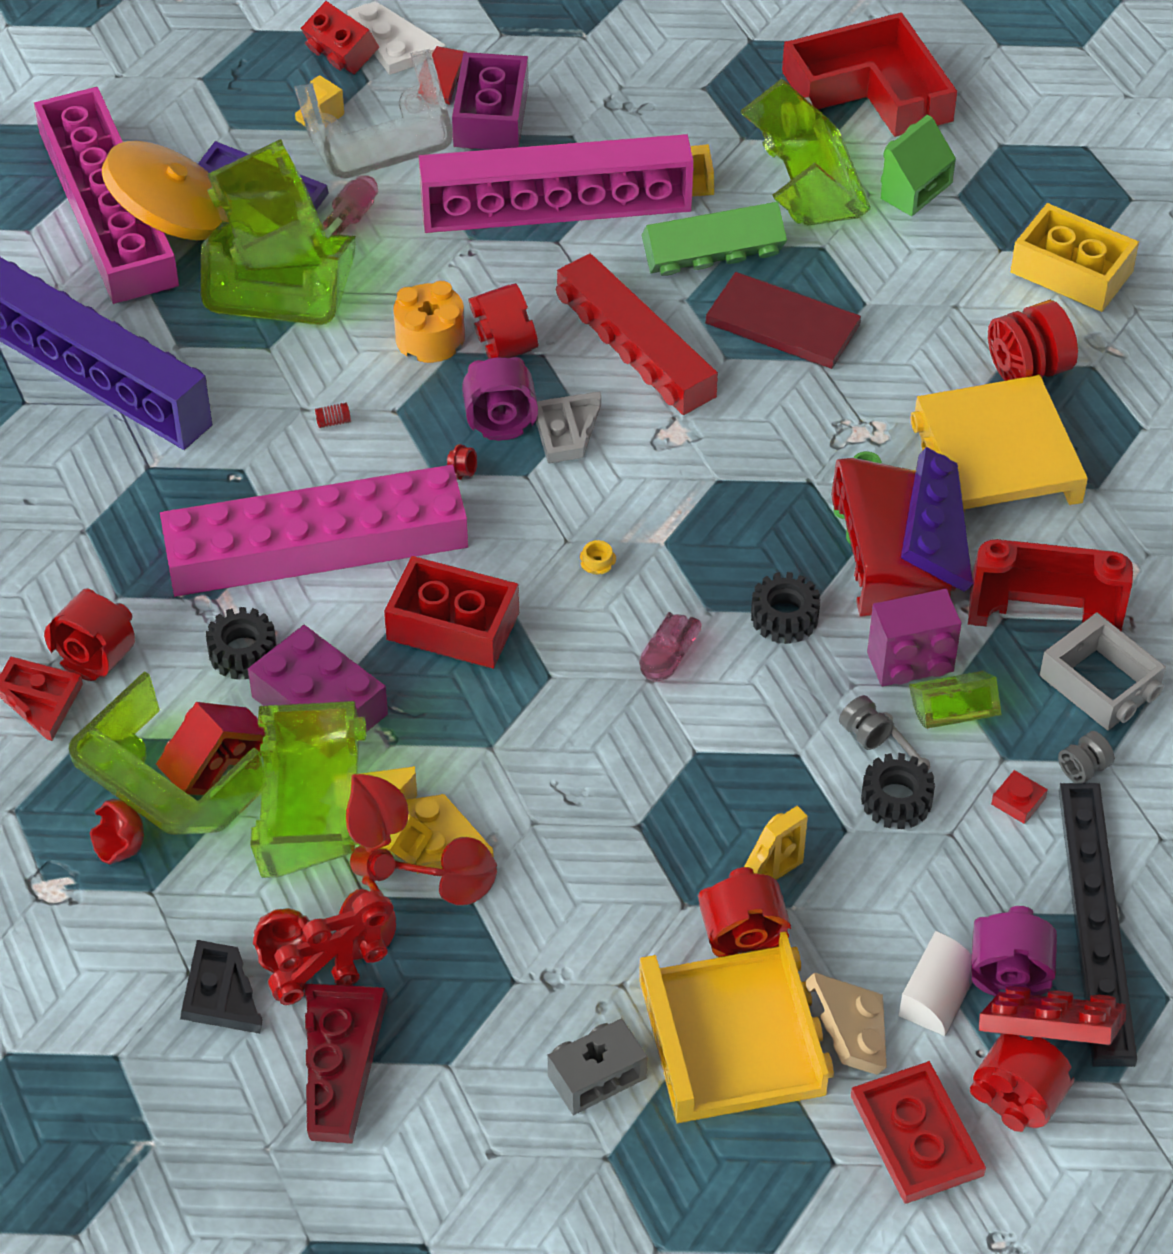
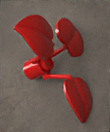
M353 774L351 776V792L346 809V827L352 840L359 844L351 854L350 866L356 875L363 877L362 884L367 885L371 891L381 892L375 881H383L391 876L395 869L442 876L439 883V894L442 899L455 905L474 903L490 890L497 875V864L486 845L475 838L459 837L451 841L445 847L441 856L442 869L395 861L393 855L388 850L382 849V847L391 843L390 834L402 831L408 822L409 811L405 796L395 785L380 777L366 774ZM357 889L352 892L343 902L339 914L352 911L354 900L361 894L368 892V890ZM394 910L388 921L381 926V937L386 947L392 941L396 930ZM364 930L353 939V961L363 958L359 945L365 940Z

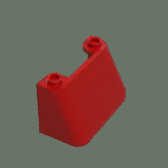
M845 458L836 460L831 497L834 510H839V514H844L856 563L854 577L855 581H858L859 586L862 587L861 596L856 598L859 616L871 615L873 603L947 589L950 596L951 591H956V587L901 559L916 470L857 458Z
M1001 539L988 540L979 547L972 571L973 584L970 586L967 625L986 627L989 616L998 610L999 614H1006L1008 600L1083 608L1082 623L1095 613H1098L1122 632L1133 583L1132 562L1127 556L1114 551Z

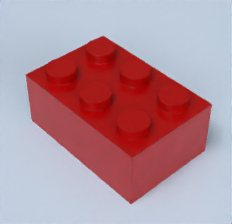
M411 556L384 610L386 640L494 669L520 613L519 584Z

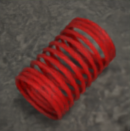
M347 402L340 403V407L337 404V409L334 404V410L332 405L330 408L327 406V410L324 406V411L322 407L315 408L316 420L320 429L325 428V426L328 427V425L330 427L335 424L338 425V423L341 425V422L343 424L351 422Z

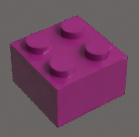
M947 589L873 603L867 653L881 687L893 684L901 685L912 680L931 676L940 677L946 673L954 672L962 623Z

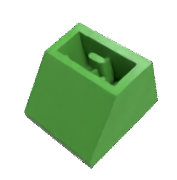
M926 115L916 124L910 125L904 134L896 140L890 141L883 153L885 159L883 174L880 180L882 183L880 199L911 217L953 183L956 157L933 117Z

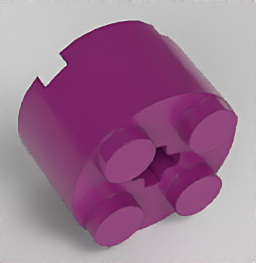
M518 357L491 358L485 361H474L469 365L468 373L463 380L462 392L467 422L473 431L475 428L483 434L484 438L502 441L523 434V429L530 423L531 425L534 424L538 416L535 388L532 375L522 359Z
M1013 906L1006 913H998L975 919L971 971L972 982L976 987L994 996L999 993V990H1005L1009 986L1031 989V995H1042L1052 988L1053 979L1055 980L1057 933L1056 929L1049 922L1034 916L1033 910L1026 906Z

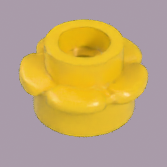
M601 540L587 543L579 556L582 561L581 567L586 572L592 574H605L616 563V555L612 551V547L607 542Z

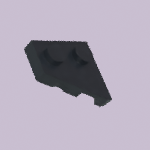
M197 940L180 1019L260 1034L263 1019L261 1014L257 1013L252 998L253 990L249 978L243 972V961L238 947Z

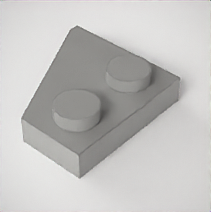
M601 392L537 401L538 416L536 424L547 463L583 458L601 407Z

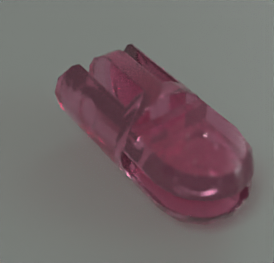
M368 175L358 176L355 180L349 181L332 202L333 210L322 223L324 230H326L337 217L342 219L330 234L331 236L338 237L349 224L358 223L371 208L375 201L374 198L378 194V185L374 178Z
M671 612L666 614L640 655V670L646 679L660 682L667 680L674 674L701 631L702 624L700 620L694 617L687 619L685 615H673Z

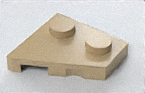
M813 973L806 979V987L808 992L816 991L825 1011L820 1015L826 1031L833 1038V1046L841 1064L878 1075L887 1068L883 994Z

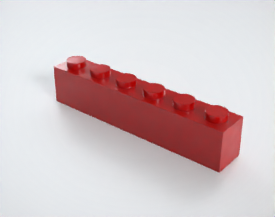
M589 253L557 270L556 294L563 304H568L584 324H588L598 333L600 339L605 344H609L619 353L623 362L630 364L641 375L646 384L652 385L662 395L668 405H673L682 415H685L717 397L718 372L595 256Z

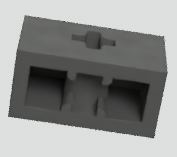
M622 1018L610 1024H600L588 1035L574 1042H564L547 1054L548 1077L572 1115L647 1079L648 1056Z

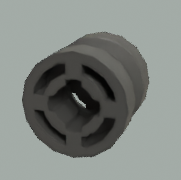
M865 695L852 700L843 709L839 717V723L848 732H854L857 735V741L866 750H872L880 746L889 737L894 727L893 721L885 713H878L875 703Z
M1090 731L1079 739L1078 745H1069L1060 751L1058 755L1059 764L1063 772L1074 783H1085L1094 776L1096 770L1103 771L1113 764L1115 759L1109 742L1096 731Z

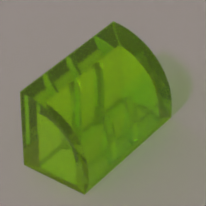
M978 671L909 684L916 715L922 726L926 729L1002 715L997 678L987 672Z

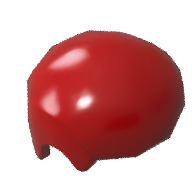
M115 798L105 801L100 808L95 810V814L101 816V821L96 827L91 829L90 838L99 859L110 865L130 858L140 851L144 839V827L140 814L132 804Z
M286 908L275 909L259 919L253 932V945L258 954L259 964L264 969L273 973L280 970L274 957L275 952L279 948L289 944L297 945L307 942L303 933V927L310 922L308 917L300 911ZM313 955L304 957L302 965L305 962H307Z

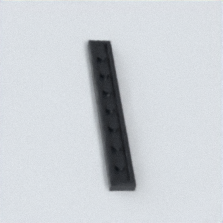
M1060 783L1058 792L1084 1000L1090 1001L1091 995H1107L1115 997L1116 1003L1126 1004L1125 1022L1110 1045L1090 1043L1093 1067H1135L1137 1052L1100 783Z

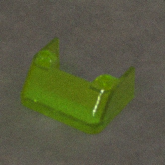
M780 79L741 110L742 115L762 131L765 139L762 144L768 154L773 158L778 156L784 161L791 181L772 195L774 200L778 201L780 205L788 210L790 216L797 224L803 223L811 226L858 219L871 210L839 130L786 81Z
M144 671L71 739L68 748L71 760L76 768L168 834H203L222 831L268 787L260 752L255 748L250 750L200 800H195L144 763L147 757V749L144 741L135 734L160 711L151 677Z

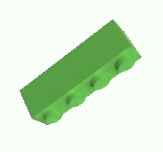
M778 201L646 225L641 234L650 274L660 272L661 276L676 274L681 271L680 268L693 266L694 270L706 269L713 266V262L726 260L727 264L739 263L746 260V256L759 254L760 258L777 255L787 242Z

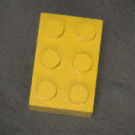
M1046 203L1016 240L1010 272L1103 312L1133 273L1139 241Z

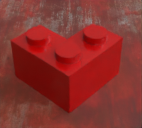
M195 702L193 707L186 713L184 721L173 738L166 744L164 752L156 765L182 794L209 796L229 765L255 767L275 736L247 707Z

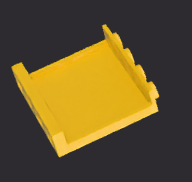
M1040 375L917 396L915 411L911 412L910 416L914 433H919L922 439V451L928 447L958 464L964 513L965 509L1059 492L1064 493L1069 505L1083 503L1088 478Z
M780 932L779 947L659 968L656 955L640 958L639 982L676 1124L826 1096L828 1079L834 1077L832 1059L829 1052H822L820 1042L823 1041L821 1023L818 1016H811L809 1006H812L811 992H808L806 981L801 982L798 971H801L800 954L796 946H790L786 932Z

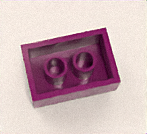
M463 52L452 114L453 147L505 149L520 146L529 88L528 56Z
M305 624L248 668L252 698L332 760L388 715L386 686Z

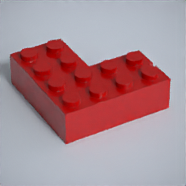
M902 12L784 42L782 73L799 99L810 98L814 110L868 97L894 137L904 134L910 125L916 124L926 115L933 117L937 126L954 121L957 90Z

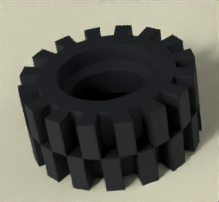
M780 572L773 574V580L768 576L764 577L762 584L757 583L755 592L752 594L751 621H753L755 630L761 629L760 635L764 638L772 634L771 641L778 643L779 637L784 638V644L791 643L792 637H795L797 642L804 639V634L809 637L813 633V628L817 627L821 599H819L820 593L818 589L814 590L815 584L812 581L805 584V577L799 575L797 580L793 579L792 572H787L786 578H781ZM778 603H790L797 606L799 610L784 613L775 610L771 606Z
M239 607V613L234 614L231 608L226 610L227 617L224 618L220 613L215 617L216 623L211 621L208 625L209 631H206V642L209 660L215 670L219 668V674L226 676L230 671L231 679L238 680L239 674H244V679H249L248 668L277 646L274 625L272 621L269 622L268 616L265 613L259 616L257 609L252 608L249 614L246 612V607ZM239 638H250L256 641L246 648L237 649L228 646L230 642Z
M892 753L885 754L884 762L879 757L873 760V766L868 765L863 777L861 803L862 805L865 804V813L867 815L873 813L872 820L877 824L881 819H884V827L891 828L892 822L897 823V829H905V822H908L911 828L917 826L918 818L923 822L927 818L928 812L931 811L935 790L934 775L932 772L928 773L929 766L924 762L917 766L918 758L912 756L910 761L905 760V753H898V759H893ZM899 784L909 788L913 794L905 798H897L885 793L883 788L888 785Z

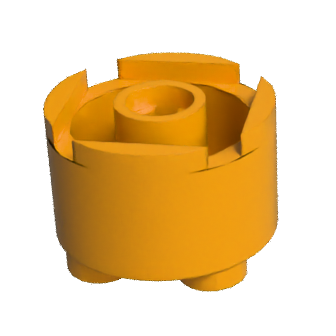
M436 281L434 283L403 287L397 292L393 311L396 345L401 353L406 356L407 353L417 356V361L424 363L444 361L455 355L456 348L460 344L463 345L465 341L464 305L461 297L452 289L451 284L446 281Z

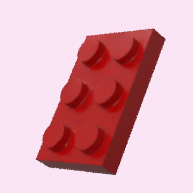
M930 1061L852 1087L851 1098L904 1204L985 1175L986 1166Z

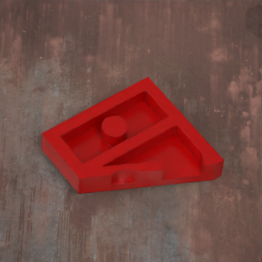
M10 656L0 674V698L43 737L53 741L83 686L81 675Z

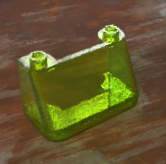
M281 139L208 174L212 185L211 188L207 189L208 194L216 208L223 207L235 237L232 240L234 247L230 248L229 251L238 268L244 265L247 271L323 266L336 260L310 194Z
M222 221L201 245L202 303L208 310L219 314L316 325L327 324L332 321L339 310L355 256L356 236L338 234L328 237L321 246L320 259L256 252L255 237L251 229L240 223Z
M355 701L259 706L258 725L263 727L266 736L263 738V744L260 745V752L263 758L260 820H256V826L251 827L250 846L261 877L278 878L354 853L355 845L359 844L352 840L347 831L346 809L351 792V776L358 774L359 741L366 740L365 717H358Z

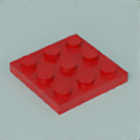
M1009 986L1005 988V992L1000 991L980 1013L979 1031L1110 1045L1125 1022L1126 1004L1116 1003L1115 997L1107 995H1091L1089 1001L1073 999V993L1066 991H1048L1047 996L1031 995V989L1026 987Z

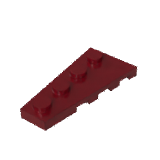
M305 983V998L307 1000L305 1029L307 1031L308 1048L306 1049V1066L308 1068V1083L306 1084L307 1133L311 1141L352 1144L388 995L385 988Z

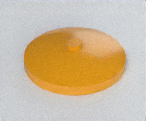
M126 141L115 145L103 163V180L112 196L136 218L161 232L183 239L208 240L219 236L232 216L230 199L220 183L199 164L172 149L150 142Z

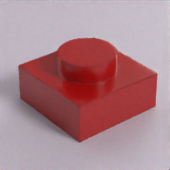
M1013 770L993 794L991 805L1025 824L1046 799L1048 789Z

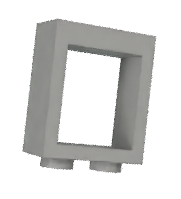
M1095 613L1044 652L1040 676L1108 731L1120 721L1122 723L1127 722L1139 706L1146 701L1149 703L1154 701L1160 695L1164 687L1162 680L1166 666L1100 614ZM1096 650L1136 681L1133 686L1114 700H1111L1073 669Z

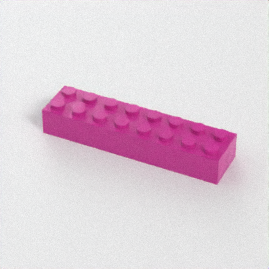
M98 86L34 102L39 133L112 303L116 304L178 287L175 256L164 232L147 225L128 212L112 196L103 180L102 166L108 153L115 145L123 141Z
M688 134L419 155L421 206L425 233L691 212L693 157Z
M453 464L160 512L174 597L468 548L467 517Z

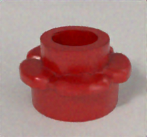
M457 444L447 457V465L453 464L458 480H462L463 476H473L477 468L475 449L461 444Z

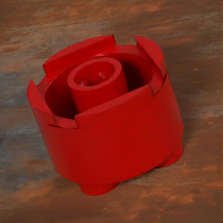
M516 283L468 298L474 318H479V321L474 323L480 343L488 342V345H485L488 359L512 358L538 348V338L533 320H529L526 311L528 306Z
M86 588L77 594L46 626L44 631L45 642L51 654L56 649L63 658L59 664L65 670L80 674L84 680L96 681L99 676L105 677L134 646L135 633L130 623L133 616L125 605L121 603L114 604L109 599Z
M741 867L733 870L728 879L712 887L705 888L698 894L699 906L712 952L717 957L779 947L780 932H786L789 938L788 929H791L789 916L779 883L771 876L756 874L750 867Z
M1001 1033L975 1071L970 1092L975 1099L986 1103L1001 1115L1002 1122L1008 1128L1017 1132H1023L1026 1127L1039 1128L1049 1122L1072 1087L1074 1077H1069L1068 1072L1072 1067L1067 1058L1047 1040L1041 1037H1033L1032 1040L1019 1037V1035Z

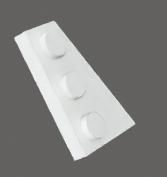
M377 1L347 10L348 16L368 28L380 47L374 55L389 75L428 62L436 46L446 48L444 43Z

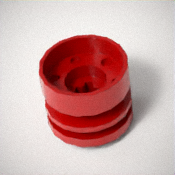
M1051 299L1026 307L1022 312L1015 311L994 318L988 326L989 351L993 363L1004 381L1040 375L1041 378L1043 376L1050 377L1073 369L1077 363L1078 344L1073 325L1065 310Z

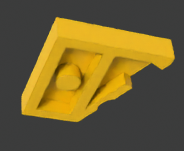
M445 794L406 799L409 815L434 831L417 859L416 865L442 869L441 856L443 850L451 841L459 837H471L480 840L486 845L494 858L493 848Z
M796 806L785 814L779 813L771 818L744 867H750L756 874L768 875L777 880L802 864L808 816Z

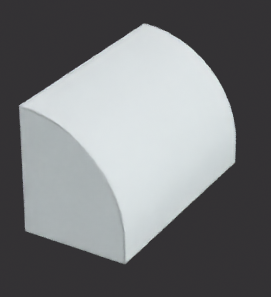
M935 931L902 993L899 1017L945 1036L972 984V955L954 939Z

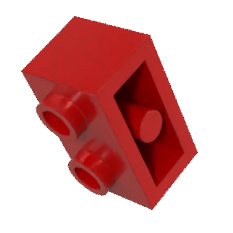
M327 1L301 27L302 32L307 38L305 44L313 53L318 56L323 53L338 70L345 68L353 75L380 48L368 28Z

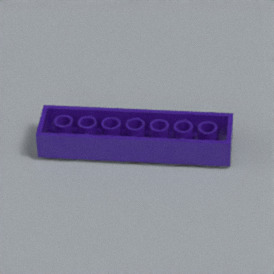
M0 257V342L182 450L189 447L213 425L206 376L199 369L186 365L170 352L160 350L150 344L144 337L136 336L124 329L118 322L110 321L98 314L92 307L84 306L72 299L66 292L58 291L46 284L40 277L33 276L20 269L14 262H8Z

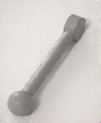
M883 712L893 721L891 714ZM894 726L891 735L910 757L915 756L918 758L917 766L924 762L929 766V770V760L921 758Z

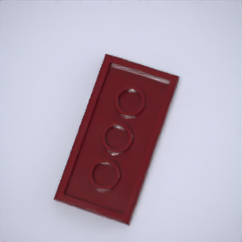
M735 272L706 314L705 324L832 369L860 326L861 316Z

